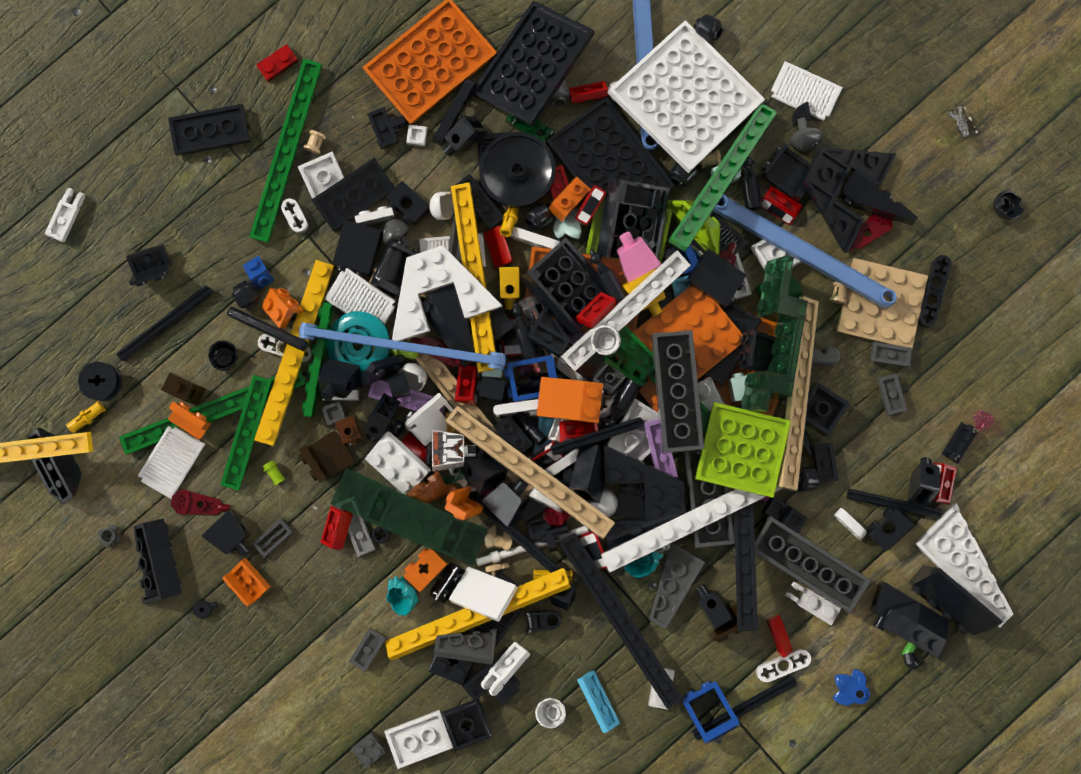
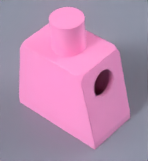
M626 232L619 237L623 246L617 249V253L628 282L661 265L660 261L641 237L633 239L630 232Z

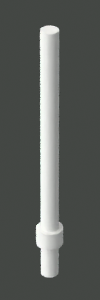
M583 526L568 531L569 533L558 535L559 539L555 540V543L564 540L573 533L577 536L589 533L588 528ZM541 539L533 541L538 548L547 546V542L542 543ZM521 546L511 548L509 551L498 552L497 550L490 552L491 555L477 558L476 562L478 566L491 562L494 564L501 562V559L527 551Z

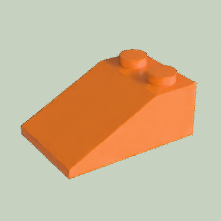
M541 377L536 416L599 423L603 383Z

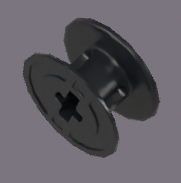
M92 362L83 367L79 373L78 385L83 395L89 399L107 401L117 396L120 392L122 377L114 366L103 362ZM101 379L106 380V382L99 384L95 383V381H100Z

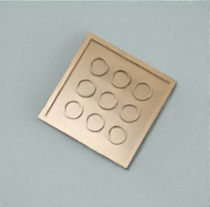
M853 258L851 268L893 290L897 298L891 307L881 308L874 302L848 289L845 299L847 303L842 304L836 332L879 343L913 348L928 275ZM883 296L886 301L890 302L888 297Z

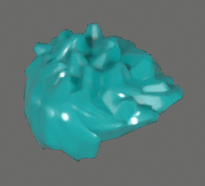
M655 550L624 565V569L635 578L649 576L659 565L660 562L658 560L663 557V553Z
M394 576L393 580L389 578L387 602L391 604L392 610L397 615H408L419 602L416 588L403 576L400 579L397 576Z

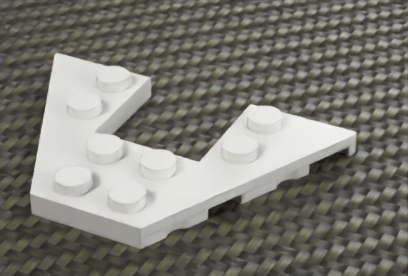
M442 245L406 258L392 340L403 341L430 332L419 295L453 283L465 319L503 306Z

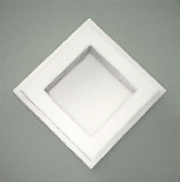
M409 125L407 145L426 147L428 127Z

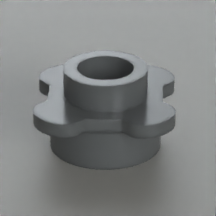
M109 525L108 528L99 530L98 536L104 547H109L110 544L118 543L121 540L120 535L116 532L117 527L115 525Z

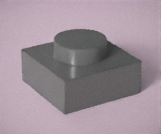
M340 401L321 407L328 426L346 418Z

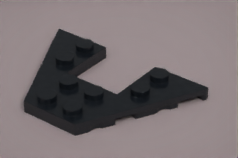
M829 147L818 148L802 182L844 253L849 252L865 220L836 201L849 171L855 172L859 168L878 182L877 187H881L896 153L844 150L841 148L832 149Z
M604 444L605 484H645L646 519H611L615 523L607 533L609 551L685 514L684 480L676 476L673 477L663 470H658L648 463L630 457L628 454Z

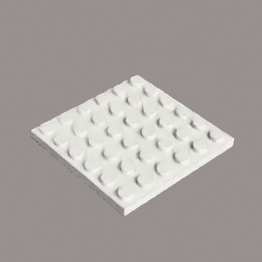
M686 20L607 92L688 173L765 100L704 38L696 33L695 29Z

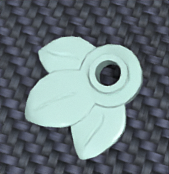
M579 209L574 210L564 222H561L555 216L556 222L553 225V232L558 239L565 234L572 238L580 239L581 225L584 224L575 219Z

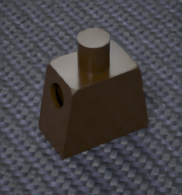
M170 372L161 390L198 406L206 388Z

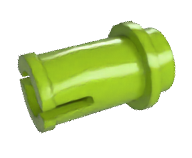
M272 460L263 466V471L267 472L274 486L284 481L285 478L276 466L277 462L274 463Z

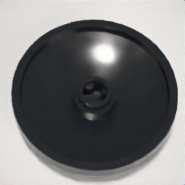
M512 132L496 138L486 147L481 156L479 175L484 190L494 201L510 208H524L536 204L550 191L555 179V161L550 149L542 140L528 133Z

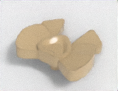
M495 526L488 529V534L485 537V547L487 549L492 547L503 548L505 551L511 549L512 538L506 532L501 537L500 535L496 536Z
M489 564L484 566L486 572L492 571V576H495V570L508 568L509 564Z

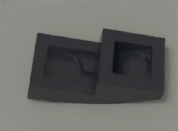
M775 496L769 499L762 510L763 513L773 517L796 533H799L807 520V517Z

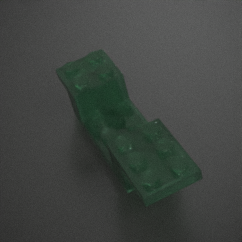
M789 255L769 260L764 267L765 276L764 282L761 285L762 293L758 303L757 317L777 322L774 330L775 340L771 348L772 357L768 370L748 373L745 378V391L741 399V409L753 412L768 411L770 399L792 397L808 301L788 295L794 257Z
M348 468L345 469L330 503L362 517L367 522L471 565L475 561L488 530L469 520H459L453 514L410 497L397 489Z

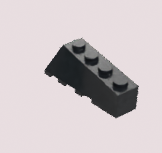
M164 518L135 525L136 551L141 555L138 561V569H141L143 572V580H140V586L145 590L142 604L182 594V585L178 579L177 564L173 558V548L169 542L168 527Z

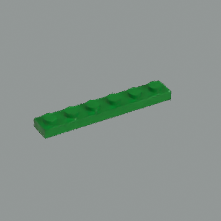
M323 302V307H320L318 317L321 320L320 325H317V329L330 330L334 305L331 303ZM317 337V342L312 348L314 359L313 363L309 365L310 382H307L305 387L307 399L302 404V412H304L306 417L315 418L320 391L318 377L324 365L327 351V339Z
M255 374L252 376L221 480V486L238 491L241 488L254 439L273 381L272 379Z

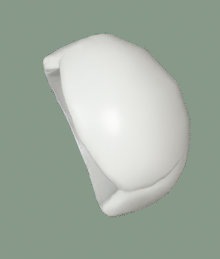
M437 192L431 198L429 208L432 216L437 220H450L452 218L454 205L451 192Z
M602 325L594 329L591 344L598 354L608 356L618 350L621 338L619 332L614 327Z
M416 363L403 365L399 373L405 372L409 388L421 391L427 382L425 370Z
M604 488L600 503L589 502V504L609 518L616 512L618 499L614 491Z
M547 698L539 702L535 711L536 719L545 728H556L565 720V706L560 700Z

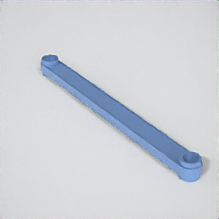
M632 0L636 64L653 50L650 0ZM641 127V142L649 152L654 151L659 144L654 140L655 145L649 146L646 140L654 139Z
M725 195L719 201L723 206L716 205L713 211L874 302L881 308H889L896 302L897 297L893 290L870 279ZM883 296L888 297L890 302L886 301Z
M301 323L299 329V338L315 340V337L486 363L489 364L488 368L504 370L506 364V354L491 352L490 355L420 345L317 329V325L310 323Z

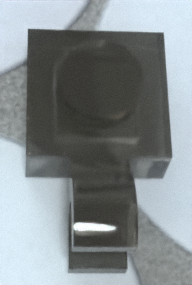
M964 105L957 106L959 114H956L954 109L949 111V115L957 119V130L963 138L971 137L978 133L971 117L967 116Z

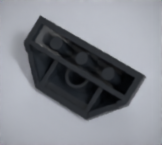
M37 428L27 436V440L56 435L42 428ZM72 454L31 459L51 496L59 500L62 505L76 496L82 472Z
M919 602L890 609L881 627L938 660L942 659L949 645V620Z

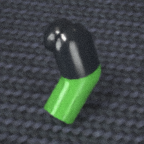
M908 642L902 651L905 665L915 669L919 665L914 653L917 647Z

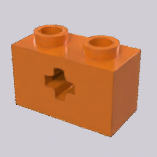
M576 176L551 203L550 211L561 222H564L587 197L591 189Z
M433 547L429 550L425 548L418 555L420 559L415 564L411 562L404 569L407 573L403 577L419 592L448 564ZM428 564L429 567L427 569L429 572L425 571L422 573L420 565Z

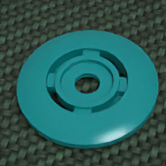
M354 311L344 314L330 328V331L346 333L348 330L349 334L390 340L388 330L383 322L367 312ZM327 339L326 344L329 359L359 365L361 375H363L371 362L388 358L390 354L389 348L375 346L372 356L367 359L372 352L373 346L363 344V348L357 351L351 342L343 341L341 346V341Z

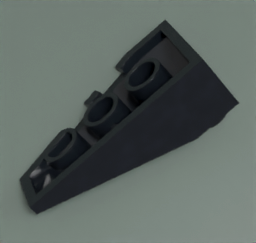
M857 168L839 195L842 203L913 226L918 217L902 203H895L891 193L887 190L881 191L876 186L878 182Z
M454 283L429 293L421 300L427 321L449 349L475 353L473 334L470 333L468 326L470 318H464ZM458 359L464 367L469 366L473 362Z

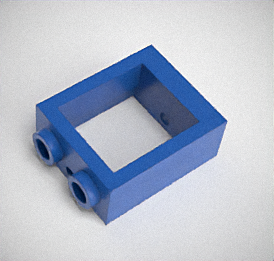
M553 355L507 363L504 373L505 378L510 379L511 387H507L509 399L513 398L515 402L539 397V392L518 396L513 367L546 361L549 378H557Z
M716 681L704 683L701 685L702 689L697 692L692 690L686 693L684 699H682L687 712L706 745L740 726L736 715ZM715 690L731 719L705 733L689 703Z

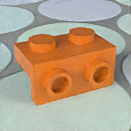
M270 288L262 305L263 310L275 324L283 329H286L293 313L302 314L303 312L298 301L293 299L289 291L284 288Z
M182 401L180 403L172 402L169 409L173 412L168 420L201 440L211 425L206 421L207 417L199 412L195 414L190 411L191 407Z
M466 486L448 494L446 498L447 504L444 509L451 512L455 518L465 520L481 514L484 506L469 498L472 487Z
M246 558L241 560L222 578L247 607L256 602L271 587Z

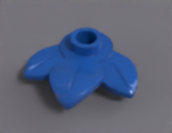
M854 669L851 676L846 674L835 676L836 685L840 690L833 696L836 702L848 706L854 702L864 704L869 700L870 691L866 687V677L861 671ZM858 690L863 691L864 696L862 698L856 696Z

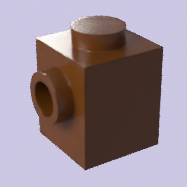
M355 416L335 422L342 444H348L350 447L360 443L359 439H362L363 436Z

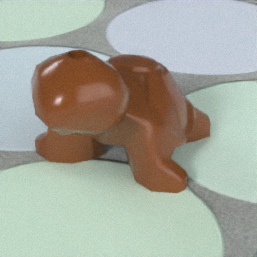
M436 471L426 481L414 486V489L409 491L406 497L429 504L437 501L442 496L447 498L450 492L461 487L453 483L445 484L440 472Z

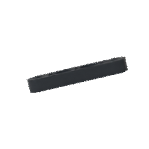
M469 78L465 80L436 131L433 142L443 146L446 141L445 136L456 124L472 95L471 92L476 86L475 81Z
M945 255L936 257L930 267L918 320L919 325L922 327L934 325L938 318L951 268V260ZM943 260L945 266L941 268L940 273H934V271L937 272L940 269V265L937 262ZM934 277H938L941 280L940 287L933 286L932 279ZM929 295L935 296L937 300L934 306L927 302ZM929 309H934V311L929 312L931 321L926 323V319L923 316L928 314Z

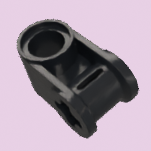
M556 610L524 612L527 620L526 633L554 630L560 626L562 621L561 614ZM548 616H557L558 623L555 625L549 624Z

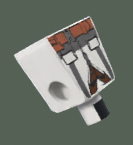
M432 430V471L463 467L464 457L476 456V446L464 445V435Z

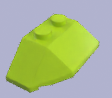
M668 200L667 209H673L671 217L680 224L694 201ZM709 216L694 240L705 251L710 249L719 255L720 224L717 219Z

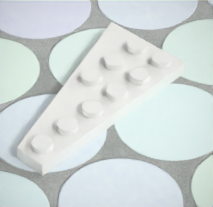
M954 503L914 544L938 568L946 572L999 617L1003 622L997 627L1001 628L1013 615V612L1003 593H1001L994 575L991 574L987 566L988 563L975 538L972 537L967 527L968 524L963 519L957 503Z

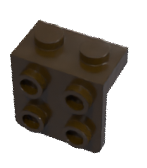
M332 431L313 444L305 445L299 449L301 452L299 457L305 465L308 464L311 468L309 473L312 478L322 483L354 463V458L345 444H342L341 438L336 431Z
M735 600L727 602L735 620L710 632L708 636L713 642L717 641L720 643L728 639L727 635L733 632L735 634L743 632L737 631V602Z

